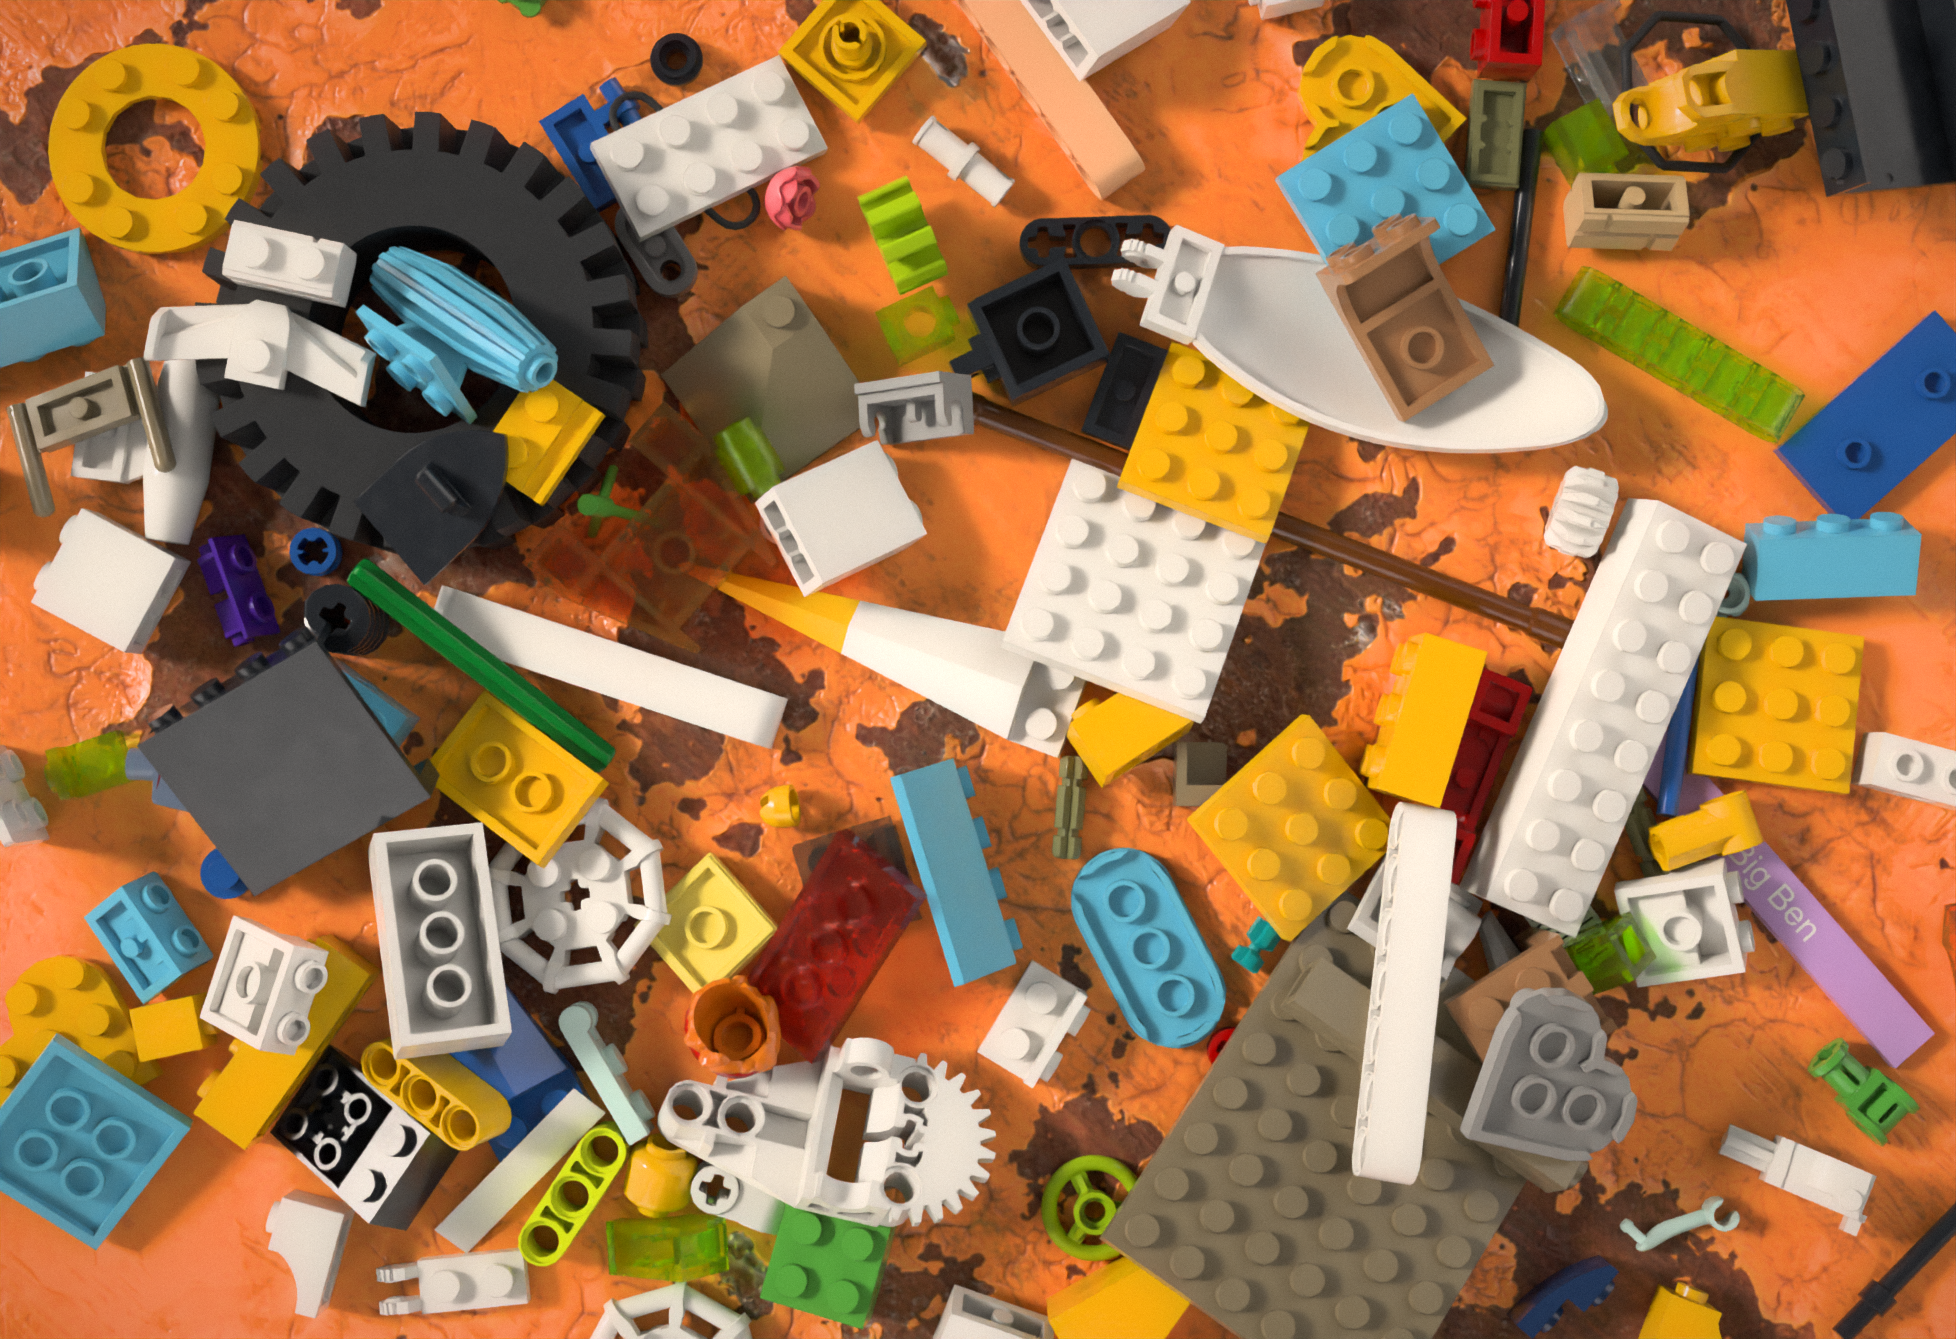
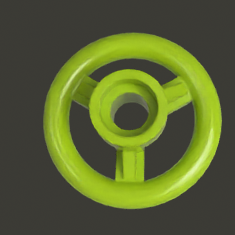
M1086 1155L1068 1161L1051 1176L1043 1192L1041 1214L1049 1237L1062 1251L1072 1257L1085 1261H1103L1120 1255V1253L1106 1243L1102 1245H1087L1082 1242L1087 1234H1103L1123 1201H1115L1107 1193L1094 1190L1086 1172L1101 1171L1117 1178L1128 1193L1138 1178L1126 1165L1116 1159L1102 1155ZM1071 1180L1078 1194V1199L1074 1204L1073 1210L1075 1223L1069 1232L1066 1233L1058 1218L1057 1202L1062 1188ZM1097 1201L1103 1204V1214L1097 1218L1087 1216L1084 1210L1088 1203Z

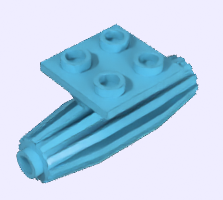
M393 246L389 248V251L386 253L382 252L378 256V261L371 268L373 270L372 275H370V282L373 284L372 289L404 324L396 327L364 304L356 313L369 331L364 336L365 340L380 356L390 361L386 370L403 388L411 391L416 386L423 391L422 395L425 400L440 414L447 416L452 411L471 424L478 416L460 390L467 368L524 393H528V391L535 392L539 390L538 388L547 386L553 380L557 372L558 362L555 346L512 304L453 265L407 247L399 246L398 248Z

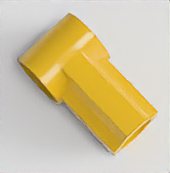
M1746 790L1708 800L1699 805V810L1677 816L1648 828V844L1651 853L1663 871H1671L1715 854L1716 856H1725L1737 853L1764 842Z

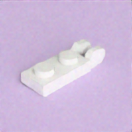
M518 1247L421 1257L417 1262L392 1264L376 1268L377 1281L395 1283L418 1277L420 1295L392 1296L386 1300L379 1301L380 1315L409 1314L421 1310L422 1314L528 1304L531 1300L528 1265Z

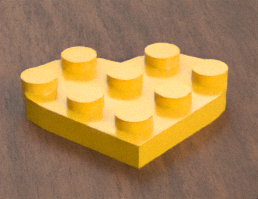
M1354 35L1338 38V36L1331 37L1317 47L1302 70L1300 85L1297 89V98L1302 105L1303 112L1315 127L1304 145L1303 156L1300 162L1412 93L1443 143L1458 130L1467 118L1392 48L1370 35L1365 37Z
M57 955L35 962L19 976L16 984L7 991L5 1003L9 1009L8 1016L14 1035L0 1046V1107L56 1033H59L139 1086H143L164 1074L156 1059L144 1062L139 1061L129 1008L115 982L101 965L90 963L79 956Z

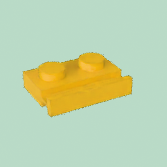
M552 380L543 388H538L539 390L535 392L528 391V393L520 391L493 430V432L507 434L509 454L506 482L542 506L545 505L605 417L602 412L555 380Z

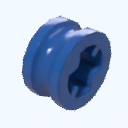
M311 527L301 530L294 536L290 543L289 554L292 563L298 570L313 576H324L338 568L342 561L343 550L340 541L334 534L320 528ZM324 540L328 545V548L322 550L328 553L325 562L321 563L313 560L308 564L304 557L310 555L309 552L304 551L306 544L309 541L319 544Z

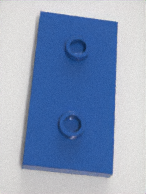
M1936 310L1928 313L1773 450L1777 457L1828 514L1845 515L1850 520L1860 519L1956 433V333Z

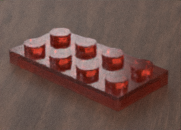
M849 828L837 831L747 977L749 985L756 987L763 996L770 995L774 998L779 1014L781 1037L811 1064L823 1060L830 1046L837 1038L927 897V894Z

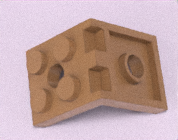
M1532 926L1513 937L1522 950L1521 954L1443 1002L1482 1065L1495 1028L1506 1009L1510 1006L1511 998L1517 991L1524 988H1532L1534 990L1543 987L1565 988L1582 996L1591 1004L1599 1016L1601 1029L1606 1035L1618 1028L1613 1019L1606 1016L1592 994L1594 989L1583 971L1577 970L1563 948L1564 941L1558 933Z

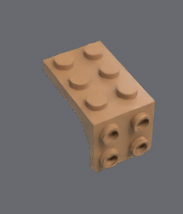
M1398 213L1383 220L1371 229L1375 237L1359 246L1351 242L1338 248L1325 258L1329 265L1315 273L1396 418L1402 422L1407 421L1494 366L1442 272L1432 250L1429 235L1440 228L1439 223L1435 217H1417L1416 213L1404 218Z

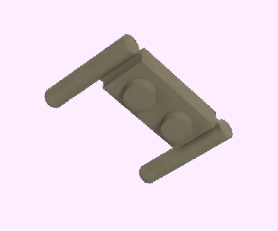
M144 357L129 360L124 366H113L26 399V403L13 404L6 408L32 509L38 517H48L55 511L41 453L54 452L142 419L155 469L159 472L167 473L176 467V459L150 363L144 360Z

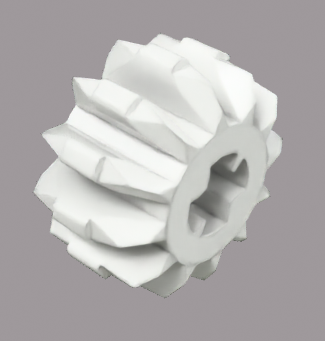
M1574 466L1564 475L1563 481L1560 483L1549 512L1544 533L1546 545L1572 557L1590 558L1598 551L1599 545L1603 542L1614 512L1619 490L1617 479L1591 467Z

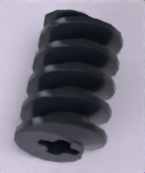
M341 584L325 585L313 591L304 603V622L310 631L325 622H328L332 627L323 643L328 652L351 656L368 655L379 649L387 639L390 629L389 615L352 587ZM345 617L350 620V625L344 621Z

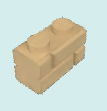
M1578 173L1563 205L1566 244L1568 248L1642 250L1647 247L1649 250L1672 251L1679 240V235H1682L1689 223L1690 214L1686 179L1684 176Z

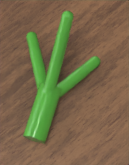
M616 465L608 467L598 495L584 494L577 503L580 513L591 516L587 531L590 538H595L598 535L602 519L611 515L661 529H666L669 526L667 519L615 505L610 495L618 473Z

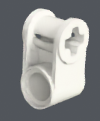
M705 1160L698 1165L697 1174L692 1181V1199L700 1210L738 1222L745 1227L772 1235L778 1234L786 1205L783 1201ZM714 1174L723 1176V1186L729 1189H720L717 1196L707 1194L708 1185L702 1182H711Z

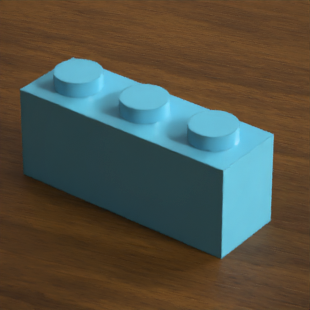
M1876 512L1870 515V519L1853 520L1840 514H1822L1817 516V521H1796L1792 517L1780 515L1768 516L1763 519V523H1745L1744 543L1747 545L1743 552L1742 574L1749 584L1750 595L1755 601L1916 595L1922 534L1902 515L1893 512Z

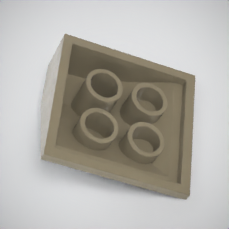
M784 276L740 307L661 374L751 504L760 499L773 486L786 481L860 429L858 395H855L854 384L860 382L787 276Z

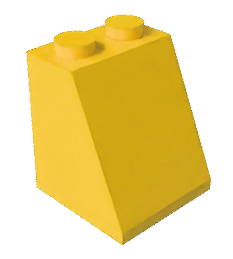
M1124 1256L1117 1258L1046 1299L1048 1321L1058 1339H1165L1190 1305L1184 1298Z

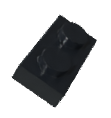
M1119 332L1080 433L1130 451L1168 350Z

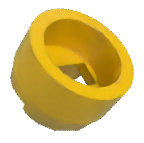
M793 784L776 786L767 790L760 798V806L762 807L760 809V817L766 824L773 828L799 826L801 809L799 797Z

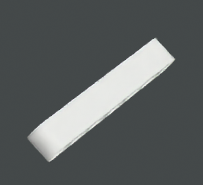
M444 585L441 586L434 609L501 661L772 749L788 701L787 698Z
M1399 802L1391 818L1352 1153L1353 1173L1359 1177L1412 1185L1420 1169L1457 820L1454 811Z

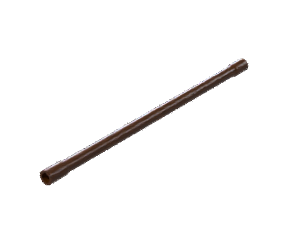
M972 392L974 425H980L1069 460L1075 459L1119 477L1121 476L1129 455L1128 453L987 400L980 394ZM1280 511L1270 534L1274 538L1522 631L1532 639L1561 650L1575 621L1540 607H1530Z

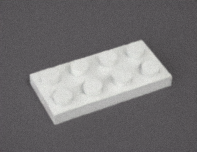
M780 55L593 141L590 145V149L639 242L771 180L775 174L788 167L801 166L826 154L828 149Z

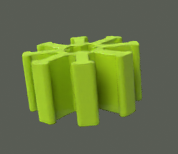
M903 176L857 197L875 244L881 252L891 279H893L900 296L948 275L946 262L936 244L937 239L931 226L927 223L922 205L916 192H913L907 176Z

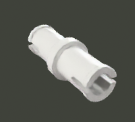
M933 115L925 122L912 141L914 145H918L949 170L947 173L948 177L953 181L961 179L989 201L994 208L1001 202L1015 183L1012 177L1009 178L978 153L981 149L974 142H971L969 145L937 121V118Z

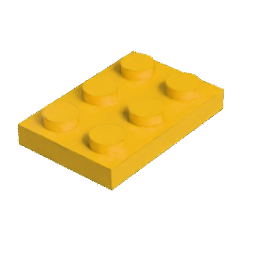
M486 690L481 693L430 759V762L440 774L435 786L437 789L543 869L609 785V782Z

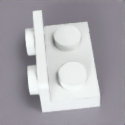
M1031 960L977 1052L1023 1079V1083L1031 1088L1035 1086L1039 1078L1048 1082L1063 1057V1054L1056 1051L1067 1032L1076 1036L1091 1010L1083 1005L1088 997L1087 993L1034 960Z

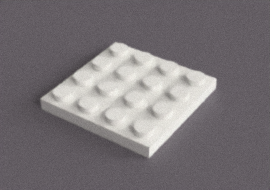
M1072 459L1000 648L1201 724L1206 716L1266 544L1117 488L1119 476Z

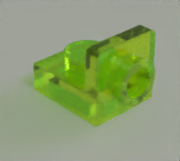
M115 730L69 746H56L45 750L48 763L44 765L45 778L50 789L54 793H58L62 801L79 800L138 781L129 780L126 777L125 761L128 747L122 730Z

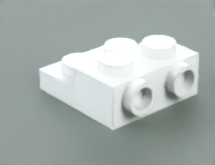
M1725 858L1693 862L1673 869L1666 875L1616 882L1614 892L1637 987L1746 972L1747 953L1755 952L1754 935L1750 920L1739 921L1735 904L1744 902L1742 882L1738 871L1728 872Z
M233 915L199 1018L259 1051L295 1056L298 1045L302 1044L310 1033V1022L307 1017L315 993L319 992L326 984L328 973L325 963L329 952L298 936L281 934L251 918Z

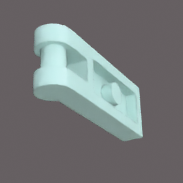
M579 1001L561 1013L559 1017L560 1029L630 1146L647 1136L655 1128L650 1120L655 1117L654 1109L643 1091L638 1089L633 1092L623 1073L628 1071V1067L620 1051L613 1043L606 1046L595 1026L598 1022L597 1009L587 1001Z

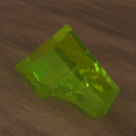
M688 1213L663 1218H618L606 1221L609 1275L687 1282L729 1270L726 1218L715 1215Z

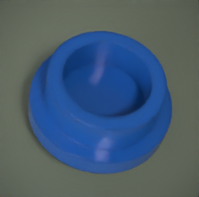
M217 848L205 857L201 865L200 876L202 884L210 894L221 899H232L243 895L249 890Z

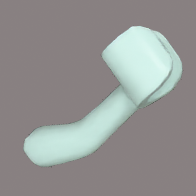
M1711 1196L1704 1201L1701 1210L1663 1221L1654 1226L1645 1235L1627 1218L1620 1223V1227L1623 1232L1628 1233L1637 1242L1636 1249L1644 1252L1673 1236L1707 1224L1719 1231H1731L1740 1222V1215L1736 1210H1733L1723 1220L1715 1221L1714 1212L1722 1205L1724 1199L1720 1196Z

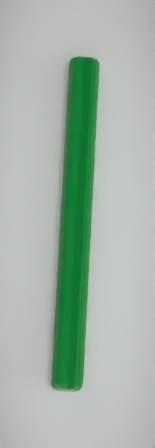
M364 558L351 571L347 579L348 585L591 770L600 773L610 764L616 753L615 748L371 560Z

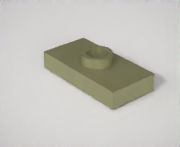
M1474 79L1472 81L1464 165V178L1470 188L1514 192L1519 188L1527 83Z

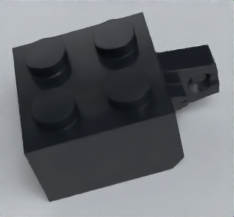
M1063 257L967 304V312L977 335L968 339L972 350L950 360L949 367L952 373L971 375V379L984 374L988 384L999 380L1011 406L1014 407L1106 364L1110 353Z

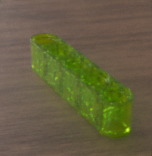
M1581 266L1554 310V316L1569 328L1741 429L1767 442L1778 443L1805 397L1803 391L1791 382L1610 276L1591 267Z

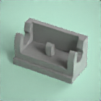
M936 371L854 384L855 395H858L861 432L865 438L875 436L876 426L874 417L876 414L879 420L878 432L881 445H896L974 434L971 375Z

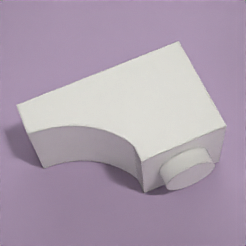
M294 1189L283 1196L281 1201L276 1200L271 1207L266 1222V1232L272 1233L268 1250L278 1252L292 1270L297 1288L295 1313L316 1319L329 1307L355 1211L346 1202Z

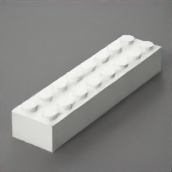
M1628 498L1459 886L1460 889L1576 938L1743 555L1746 543L1659 500Z

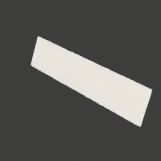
M573 1088L434 1230L462 1251L468 1253L606 1112Z

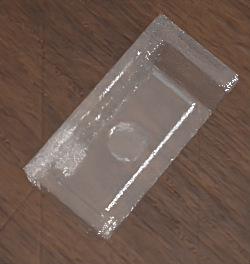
M1605 0L1561 22L1551 35L1597 128L1615 120L1612 104L1622 93L1621 51L1627 40L1614 17V13L1622 5L1620 0ZM1632 52L1633 88L1648 86L1649 83ZM1633 104L1634 110L1639 109V105Z

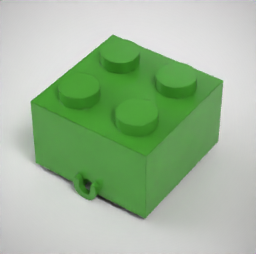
M786 1204L760 1298L863 1330L872 1318L897 1226L886 1227L879 1225L878 1227H873L797 1209Z

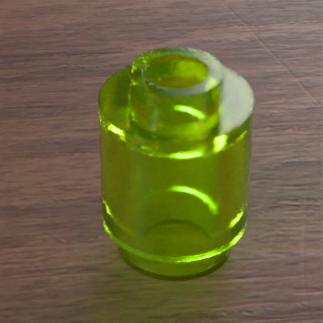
M749 416L732 423L712 437L718 446L714 452L740 495L751 492L753 497L757 499L762 497L773 486L782 483L778 475L785 471L786 467L760 424L755 426Z

